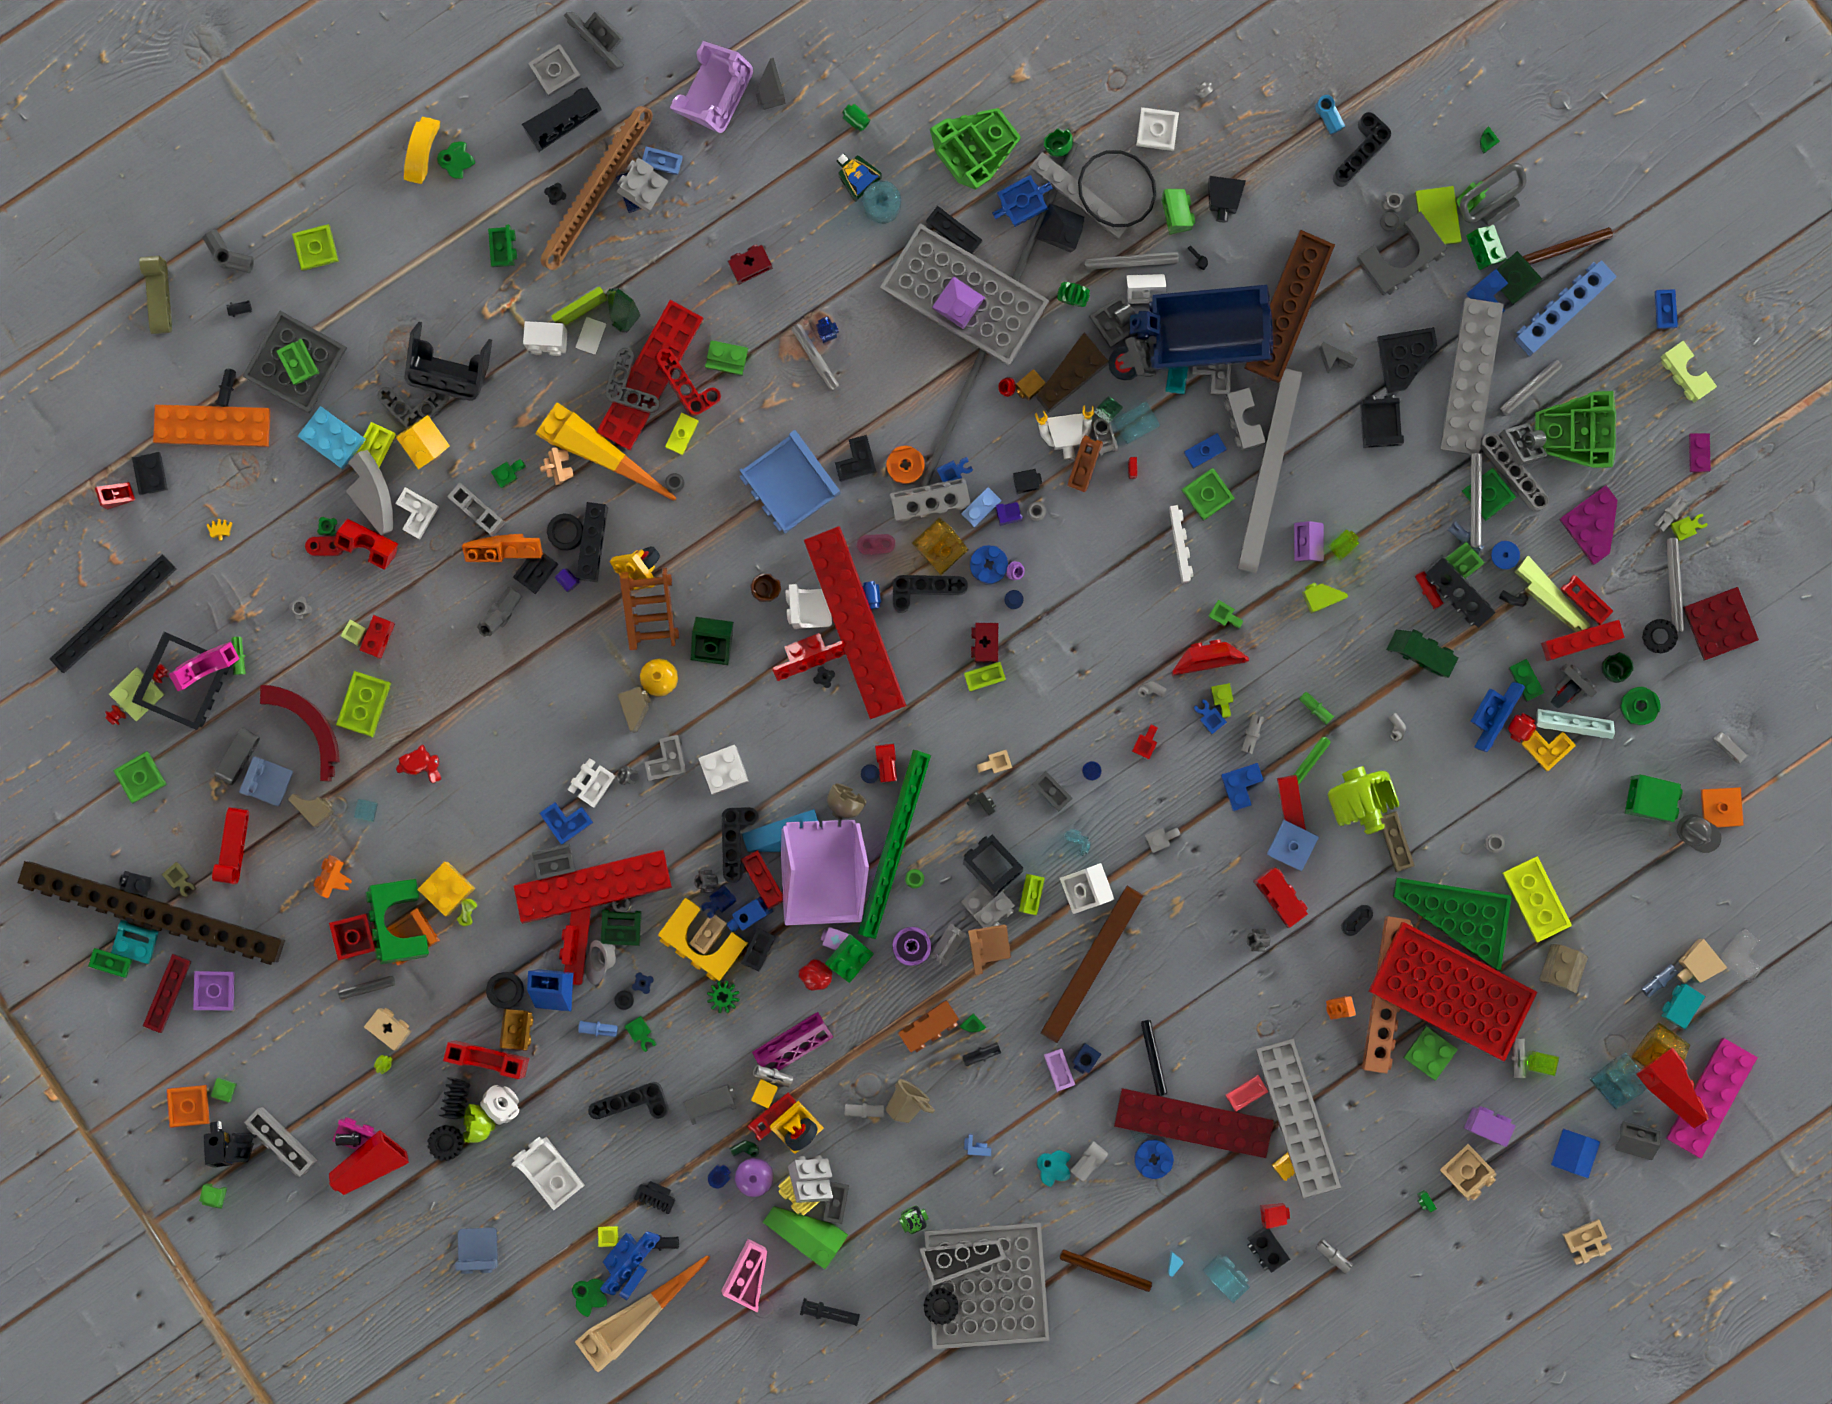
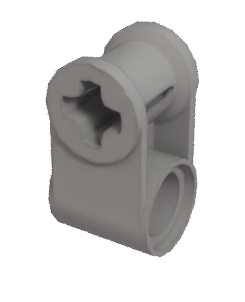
M1106 418L1096 419L1092 426L1095 441L1103 442L1099 456H1103V453L1113 450L1115 452L1118 451V445L1110 422ZM1100 422L1104 423L1106 425V431H1098L1096 428V424Z

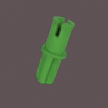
M240 636L232 637V645L240 658L233 663V675L246 674L244 663L246 655H243L242 638Z
M1308 692L1301 695L1299 700L1312 711L1311 714H1315L1325 725L1333 719L1334 716L1322 706V702L1319 703Z

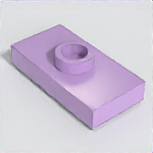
M1062 1048L1044 1054L1057 1092L1074 1086L1075 1083Z

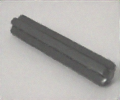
M388 976L338 990V995L342 1000L394 986L395 979L393 976Z

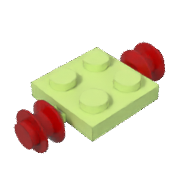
M163 664L157 666L142 700L153 705L165 695L154 684L155 682L162 684V678L164 676L169 677L167 674L169 670ZM138 667L109 693L120 705H112L113 710L111 712L105 711L107 714L105 718L112 725L115 723L120 725V718L126 719L125 711L137 722L149 710L132 702L144 675Z

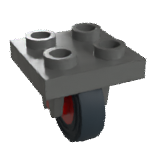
M1136 337L1128 338L1125 340L1127 346L1117 348L1109 357V370L1117 379L1127 381L1137 376L1151 377L1156 375L1155 368L1151 366L1150 346L1146 340Z
M1565 664L1560 670L1566 676L1555 687L1557 694L1552 698L1551 703L1558 709L1566 702L1573 704L1584 693L1592 698L1597 693L1594 690L1596 686L1589 679H1582L1580 677L1582 672L1574 665L1569 666Z

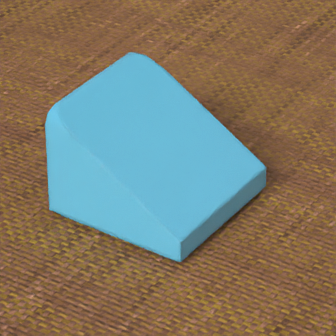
M1171 1251L1168 1274L1173 1277L1183 1265V1260Z

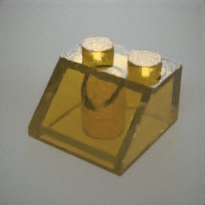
M940 517L912 542L918 552L940 575L946 572L969 550L954 530Z
M1658 1022L1646 1034L1631 1057L1645 1066L1673 1047L1684 1061L1690 1044Z

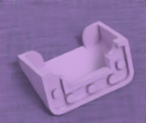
M703 41L697 50V58L702 65L687 95H677L673 99L670 109L713 131L722 133L727 128L752 77L753 67L738 52Z

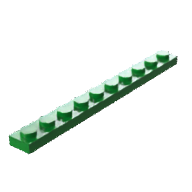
M914 749L912 751L862 922L857 933L859 935L873 939L877 937L931 755Z

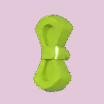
M464 899L461 902L462 911L457 921L462 926H469L473 923L471 914L472 910L477 907V904L472 899Z

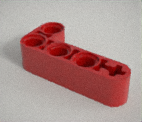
M664 348L656 353L655 361L690 415H699L720 401L721 394L716 388H708L700 394L697 392L670 349ZM661 353H663L664 355L667 354L669 356L667 358L669 364H671L672 362L674 363V365L670 366L667 370L665 367L668 366V364L665 360L661 361ZM672 369L679 371L680 376L678 379H673L670 376ZM682 385L689 387L690 393L688 395L681 393L680 388ZM709 391L714 392L716 395L714 402L707 399ZM693 401L698 402L700 405L698 412H694L691 409Z
M232 807L227 809L219 863L214 865L212 881L238 884L249 821V810Z

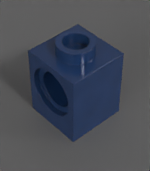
M1084 1043L1072 1061L1075 1064L1073 1068L1082 1074L1085 1071L1090 1073L1100 1058L1101 1053ZM1084 1054H1088L1091 1057V1062L1088 1065H1083L1080 1062V1058Z

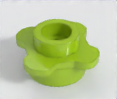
M380 1055L374 1063L376 1072L381 1074L387 1072L392 1065V1057L388 1058V1056Z

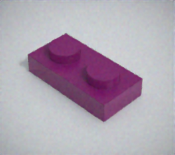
M1710 433L1689 434L1690 472L1711 471Z

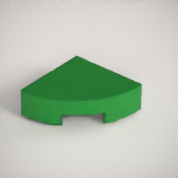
M1489 126L1480 138V147L1483 154L1500 142Z
M974 1013L960 1025L963 1030L968 1032H980L986 1028Z

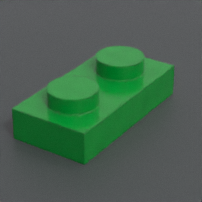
M1527 659L1509 667L1515 682L1525 686L1522 695L1526 702L1545 693Z
M94 948L88 967L127 978L133 959Z

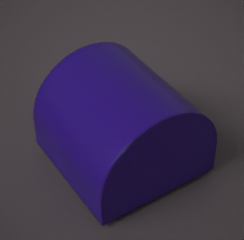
M562 569L555 576V579L567 592L573 590L580 583L569 569Z

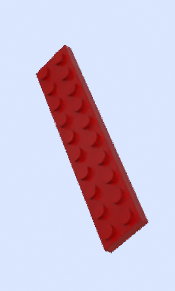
M840 526L804 539L840 640H843L845 643L844 650L870 720L906 707L903 694Z

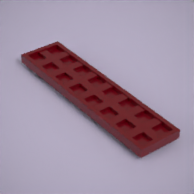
M1121 1088L1114 1127L1266 1158L1274 1120Z

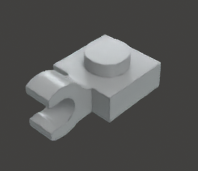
M1161 828L1145 835L1152 853L1170 846L1168 840L1181 834L1178 828L1166 833Z

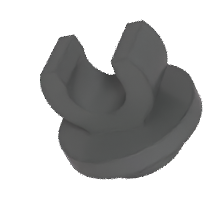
M623 766L617 774L619 783L623 785L626 783L635 784V781L630 780V775L638 774V771L630 769L629 766Z

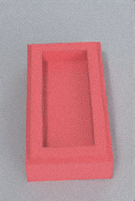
M1259 1075L1225 1096L1234 1111L1237 1112L1269 1091Z

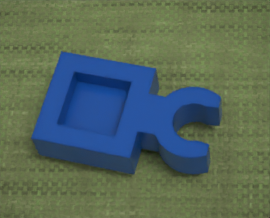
M962 458L957 465L953 460L936 468L942 482L961 479V473L968 474L972 472V466L968 468L963 467L965 463L969 462L968 458Z
M1203 699L1204 709L1200 710L1197 706H1194V710L1203 715L1200 721L1212 735L1227 722L1216 708L1210 711L1208 702Z

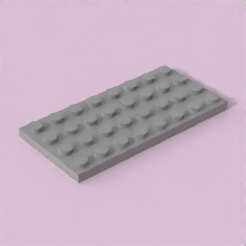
M919 224L880 286V289L1008 366L1011 365L1049 304V300L922 224ZM953 276L985 297L964 329L932 309Z

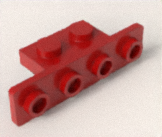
M818 633L785 646L789 662L772 668L776 680L787 679L792 675L805 672L810 668L846 655L844 650L845 643L842 640L825 647L822 637Z
M590 908L571 912L570 925H566V929L562 930L564 946L560 949L559 959L562 960L561 964H565L564 972L573 973V984L576 985L583 984L591 916Z

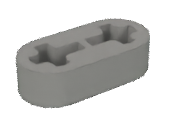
M1719 732L1713 738L1715 744L1736 763L1740 764L1747 757L1722 732Z

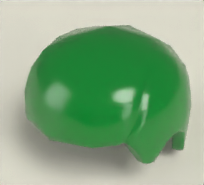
M1057 128L1044 139V148L1052 156H1064L1072 149L1073 138L1068 129L1062 131Z

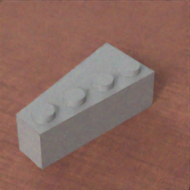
M1000 1240L919 1248L932 1286L1007 1259Z

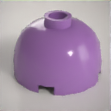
M746 1159L738 1166L735 1172L737 1188L741 1193L750 1197L764 1195L773 1184L774 1175L772 1168L762 1159Z

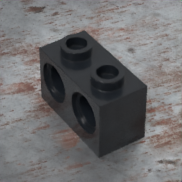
M757 928L741 964L759 972L776 936Z
M1263 1227L1247 1238L1250 1242L1247 1246L1253 1254L1257 1253L1261 1259L1258 1262L1265 1271L1269 1269L1272 1273L1291 1260L1269 1228ZM1260 1237H1265L1267 1241L1263 1247L1257 1246V1240ZM1276 1253L1278 1256L1277 1261L1269 1263L1268 1256Z

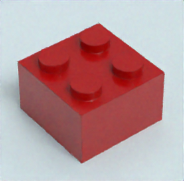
M369 913L329 923L338 960L374 952L375 948H378L377 941H373L372 929H374V924L369 920Z

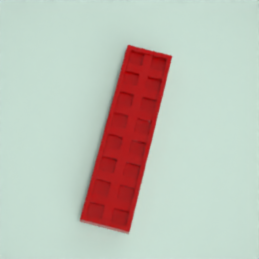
M669 300L631 369L626 387L654 395L659 400L668 381L655 361L656 353L664 348L670 349L680 363L704 318ZM661 353L662 357L660 359L661 361L665 360L667 362L668 366L665 367L667 370L670 366L674 365V363L672 362L671 364H669L667 361V358L669 356L667 354L664 355L663 353ZM672 369V370L670 371V376H671V377H672V375H673V373L675 372L676 369ZM632 393L627 397L629 403L634 404L637 402L638 396ZM642 396L640 407H642V403L647 404L649 409L652 406H656L653 399L647 402L643 400L645 396ZM612 403L596 432L631 451L651 413Z
M664 850L514 885L522 924L672 888Z

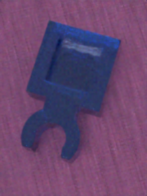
M724 885L709 896L711 902L703 903L701 910L711 909L707 916L712 918L718 909L722 913L736 903L737 900Z

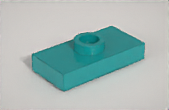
M1189 367L1169 369L1165 388L1166 392L1185 394Z

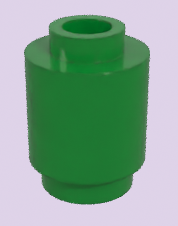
M850 104L847 105L842 112L844 114L843 119L854 129H859L861 132L871 121L868 115L856 104L852 106Z

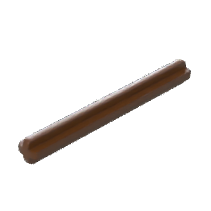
M1608 227L1524 255L1523 258L1531 265L1609 239L1613 236V232Z
M1062 1250L1060 1254V1260L1146 1292L1151 1290L1152 1282L1067 1250Z

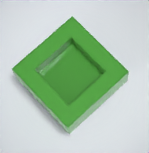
M217 1078L211 1097L231 1102L237 1084Z

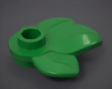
M465 142L451 143L447 150H442L437 156L438 164L446 169L451 177L456 179H463V169L470 168L475 164L474 158L465 152L467 146ZM448 156L450 161H445L443 157Z
M594 1278L588 1282L578 1281L573 1285L572 1294L576 1298V1308L582 1315L589 1317L592 1307L601 1308L607 1306V1298L600 1290L605 1283L602 1280ZM579 1287L585 1288L584 1294L579 1293Z

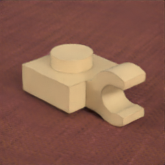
M1007 750L988 755V762L976 765L979 773L992 769L993 774L1012 768Z

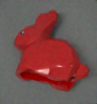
M424 745L398 758L397 773L404 772L408 775H417L426 771L431 783L441 780V775L437 770L440 762L437 755L430 756Z

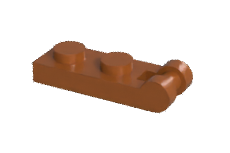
M1084 435L1067 486L1082 492L1087 491L1103 445L1102 441L1091 440V437ZM1087 447L1093 448L1092 453L1086 451Z

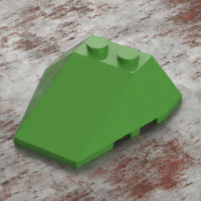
M999 108L977 112L969 116L962 115L960 118L944 119L930 128L934 149L938 157L958 183L975 190L990 181L1021 139Z
M1614 391L1591 392L1580 398H1575L1569 402L1536 412L1535 430H1541L1546 435V443L1542 447L1547 455L1591 468H1613L1616 453Z

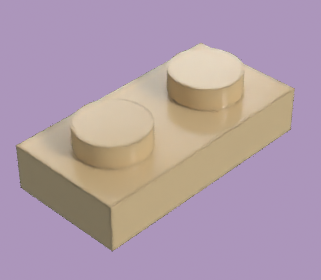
M711 912L689 944L706 955L727 927V923Z

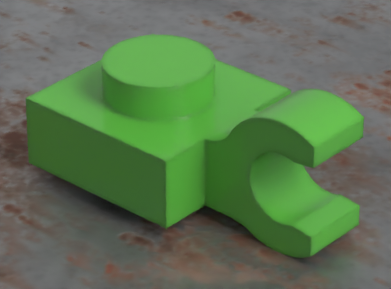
M1220 600L1217 601L1208 616L1223 626L1229 622L1239 629L1243 623V620L1233 615L1235 609Z

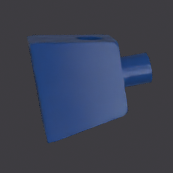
M758 897L733 913L734 919L727 922V926L731 932H735L739 928L743 931L774 911L772 908L768 910L762 898Z

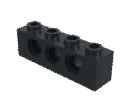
M587 502L576 574L578 580L598 582L608 513L606 504Z
M1443 555L1425 569L1427 574L1425 578L1432 585L1436 583L1440 587L1439 593L1445 599L1449 597L1453 601L1451 605L1457 612L1460 613L1462 611L1466 615L1465 620L1471 626L1476 625L1479 628L1496 613L1491 605ZM1442 575H1450L1451 580L1448 583H1442L1440 581ZM1455 589H1463L1464 594L1461 597L1454 596L1453 592ZM1470 602L1477 604V608L1473 611H1469L1466 608Z

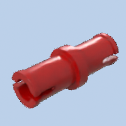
M1422 571L1414 577L1423 590L1422 594L1426 595L1433 609L1442 606L1444 602L1436 591V585H1432L1425 578L1426 572Z

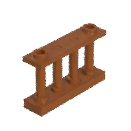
M663 568L662 577L634 580L629 578V572H621L620 584L629 650H637L638 643H641L642 640L671 638V646H675L676 639H679L678 627H674L669 586H672V576L667 573V568ZM664 584L665 595L635 598L631 594V589H634V587ZM666 602L667 613L634 614L633 607H636V605ZM668 620L669 630L645 633L636 631V625L643 622Z

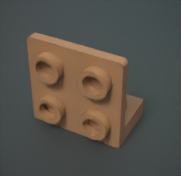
M1006 925L968 930L975 975L983 974L982 966H985V962L1011 958Z

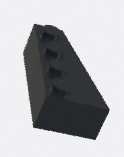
M588 87L580 88L572 96L563 99L558 104L522 123V126L540 152L602 109Z

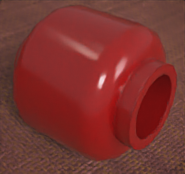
M1525 713L1515 715L1508 726V731L1511 733L1510 738L1519 743L1521 740L1528 741L1537 728L1534 723L1536 720Z

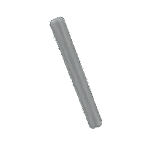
M1177 252L1090 258L1085 259L1084 264L1086 270L1178 263L1179 256Z
M1479 453L1471 455V547L1473 548L1481 547L1482 455Z
M1669 538L1667 539L1672 624L1676 626L1678 632H1683L1678 539Z

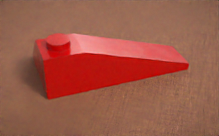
M1672 1047L1645 1065L1636 1075L1651 1093L1695 1129L1707 1121L1709 1117L1701 1098L1696 1095L1693 1088L1695 1085L1687 1074L1686 1070L1688 1068L1685 1062Z

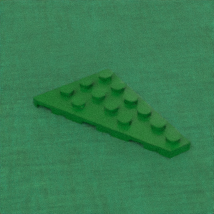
M1396 878L1394 898L1491 967L1501 970L1511 895Z

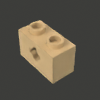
M378 1008L364 1028L392 1050H398L412 1031L408 1029L409 1025L401 1019L399 1021L393 1017L394 1013L387 1008ZM392 1024L391 1029L393 1031L387 1032V1027L385 1025Z

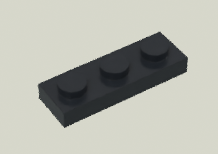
M939 206L934 209L926 220V223L971 254L975 252L983 241Z

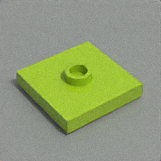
M329 224L292 233L302 271L339 262Z

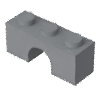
M1250 388L1228 393L1226 400H1224L1226 411H1230L1231 418H1229L1230 426L1236 431L1237 436H1234L1236 446L1240 447L1241 451L1264 445L1265 439L1261 425L1249 426L1242 418L1245 411L1251 410L1255 406Z
M461 483L447 496L491 536H495L506 524Z

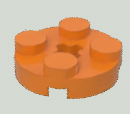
M905 445L899 446L892 451L887 459L886 466L889 476L895 482L911 484L922 476L925 463L919 451ZM903 460L911 463L908 470L900 467L903 464Z

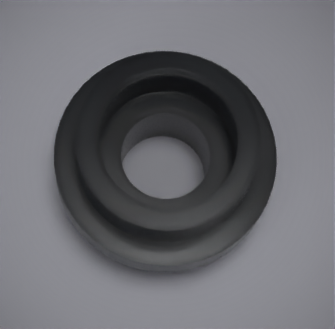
M623 990L616 994L615 1005L619 1009L627 1010L632 1007L634 1003L632 993ZM623 996L628 998V1002L626 1004H623L621 1002V998Z

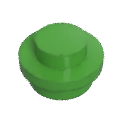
M917 869L910 870L905 877L906 884L911 888L921 887L924 883L923 873Z

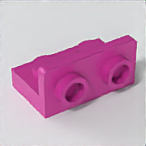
M345 1117V1120L340 1119L338 1121L339 1125L333 1142H335L336 1134H353V1132H357V1134H361V1144L357 1145V1147L344 1145L357 1150L377 1132L369 1125L363 1124L362 1127L356 1124V1120Z

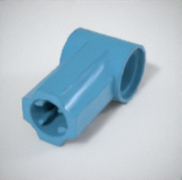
M1330 95L1320 97L1315 105V110L1321 116L1329 134H1334L1345 128L1346 126L1335 107L1333 97ZM1321 102H1327L1329 109H1323Z

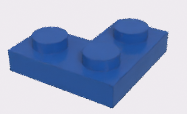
M1495 269L1466 294L1470 299L1499 303L1494 295L1505 287L1508 282Z
M1258 763L1221 775L1232 811L1252 805L1246 787L1264 781Z
M555 802L539 813L561 845L593 824V821L583 807L566 817Z

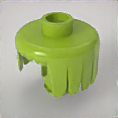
M1364 766L1342 773L1344 783L1333 787L1327 794L1338 825H1350L1351 822L1356 823L1359 819L1361 826L1364 825L1366 829L1364 832L1367 835L1383 830L1385 823L1382 824L1381 822L1383 818L1381 811L1386 813L1388 811L1387 805L1390 810H1393L1395 806L1399 807V801L1389 773L1382 770L1366 774Z

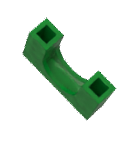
M416 879L370 885L368 891L365 892L366 902L370 903L371 906L369 920L374 924L372 937L373 941H377L378 948H375V955L377 960L380 959V965L426 958L429 955L426 935L399 938L392 935L384 924V914L389 907L401 903L415 902L419 899Z

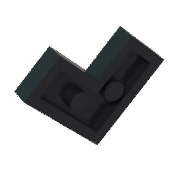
M867 435L848 439L853 458L835 462L839 481L842 482L876 473Z

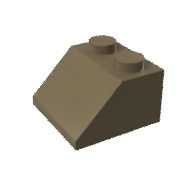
M640 687L617 694L629 730L633 733L638 732L649 709L648 703L651 702L648 692Z

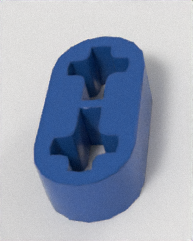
M639 1265L619 1296L627 1301L647 1272V1269Z

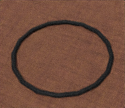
M1106 150L1092 156L1082 167L1078 179L1079 197L1086 211L1098 222L1111 227H1130L1143 221L1152 211L1156 199L1155 180L1148 166L1137 156L1122 150ZM1105 154H1122L1135 159L1145 168L1152 182L1153 197L1149 209L1141 218L1128 224H1113L1100 219L1089 209L1082 194L1081 181L1085 169L1094 159Z

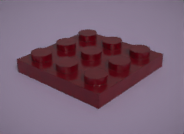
M1738 587L1683 607L1704 661L1759 640Z

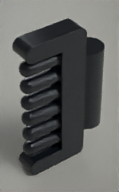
M652 1181L649 1182L648 1186L640 1184L634 1200L637 1201L639 1199L640 1202L644 1200V1204L648 1203L649 1206L653 1203V1208L657 1206V1209H661L662 1212L666 1210V1214L671 1212L675 1203V1198L669 1196L670 1189Z

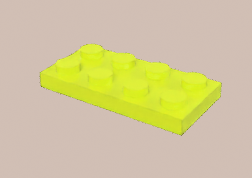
M1538 856L1502 873L1537 943L1572 926Z

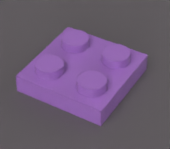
M194 971L193 1010H234L235 972Z

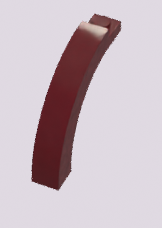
M260 685V704L286 708L301 717L311 728L320 750V781L332 782V777L335 776V767L332 766V763H340L335 734L326 717L314 704L295 692L281 687Z

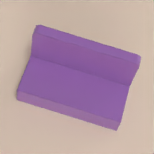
M1311 521L1294 523L1295 561H1324L1323 523Z

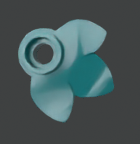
M1057 1150L1052 1154H1041L1037 1159V1167L1041 1171V1181L1051 1187L1055 1179L1058 1181L1070 1179V1170L1065 1164L1071 1159V1155L1062 1150ZM1046 1160L1050 1162L1048 1166H1044Z

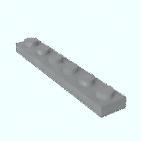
M1043 152L1030 166V169L1046 182H1050L1052 187L1116 239H1119L1128 228L1108 226L1098 222L1090 215L1079 197L1078 180ZM1082 185V194L1089 209L1100 219L1113 224L1129 223Z

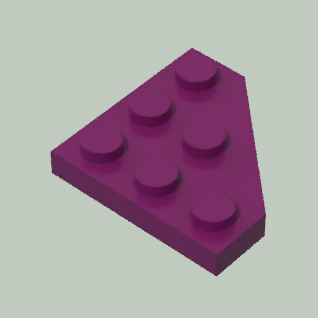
M1607 485L1559 519L1593 565L1609 555L1611 551L1618 500Z

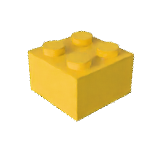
M444 861L417 890L444 916H449L461 904L462 900L466 899L474 891L475 887L449 862Z

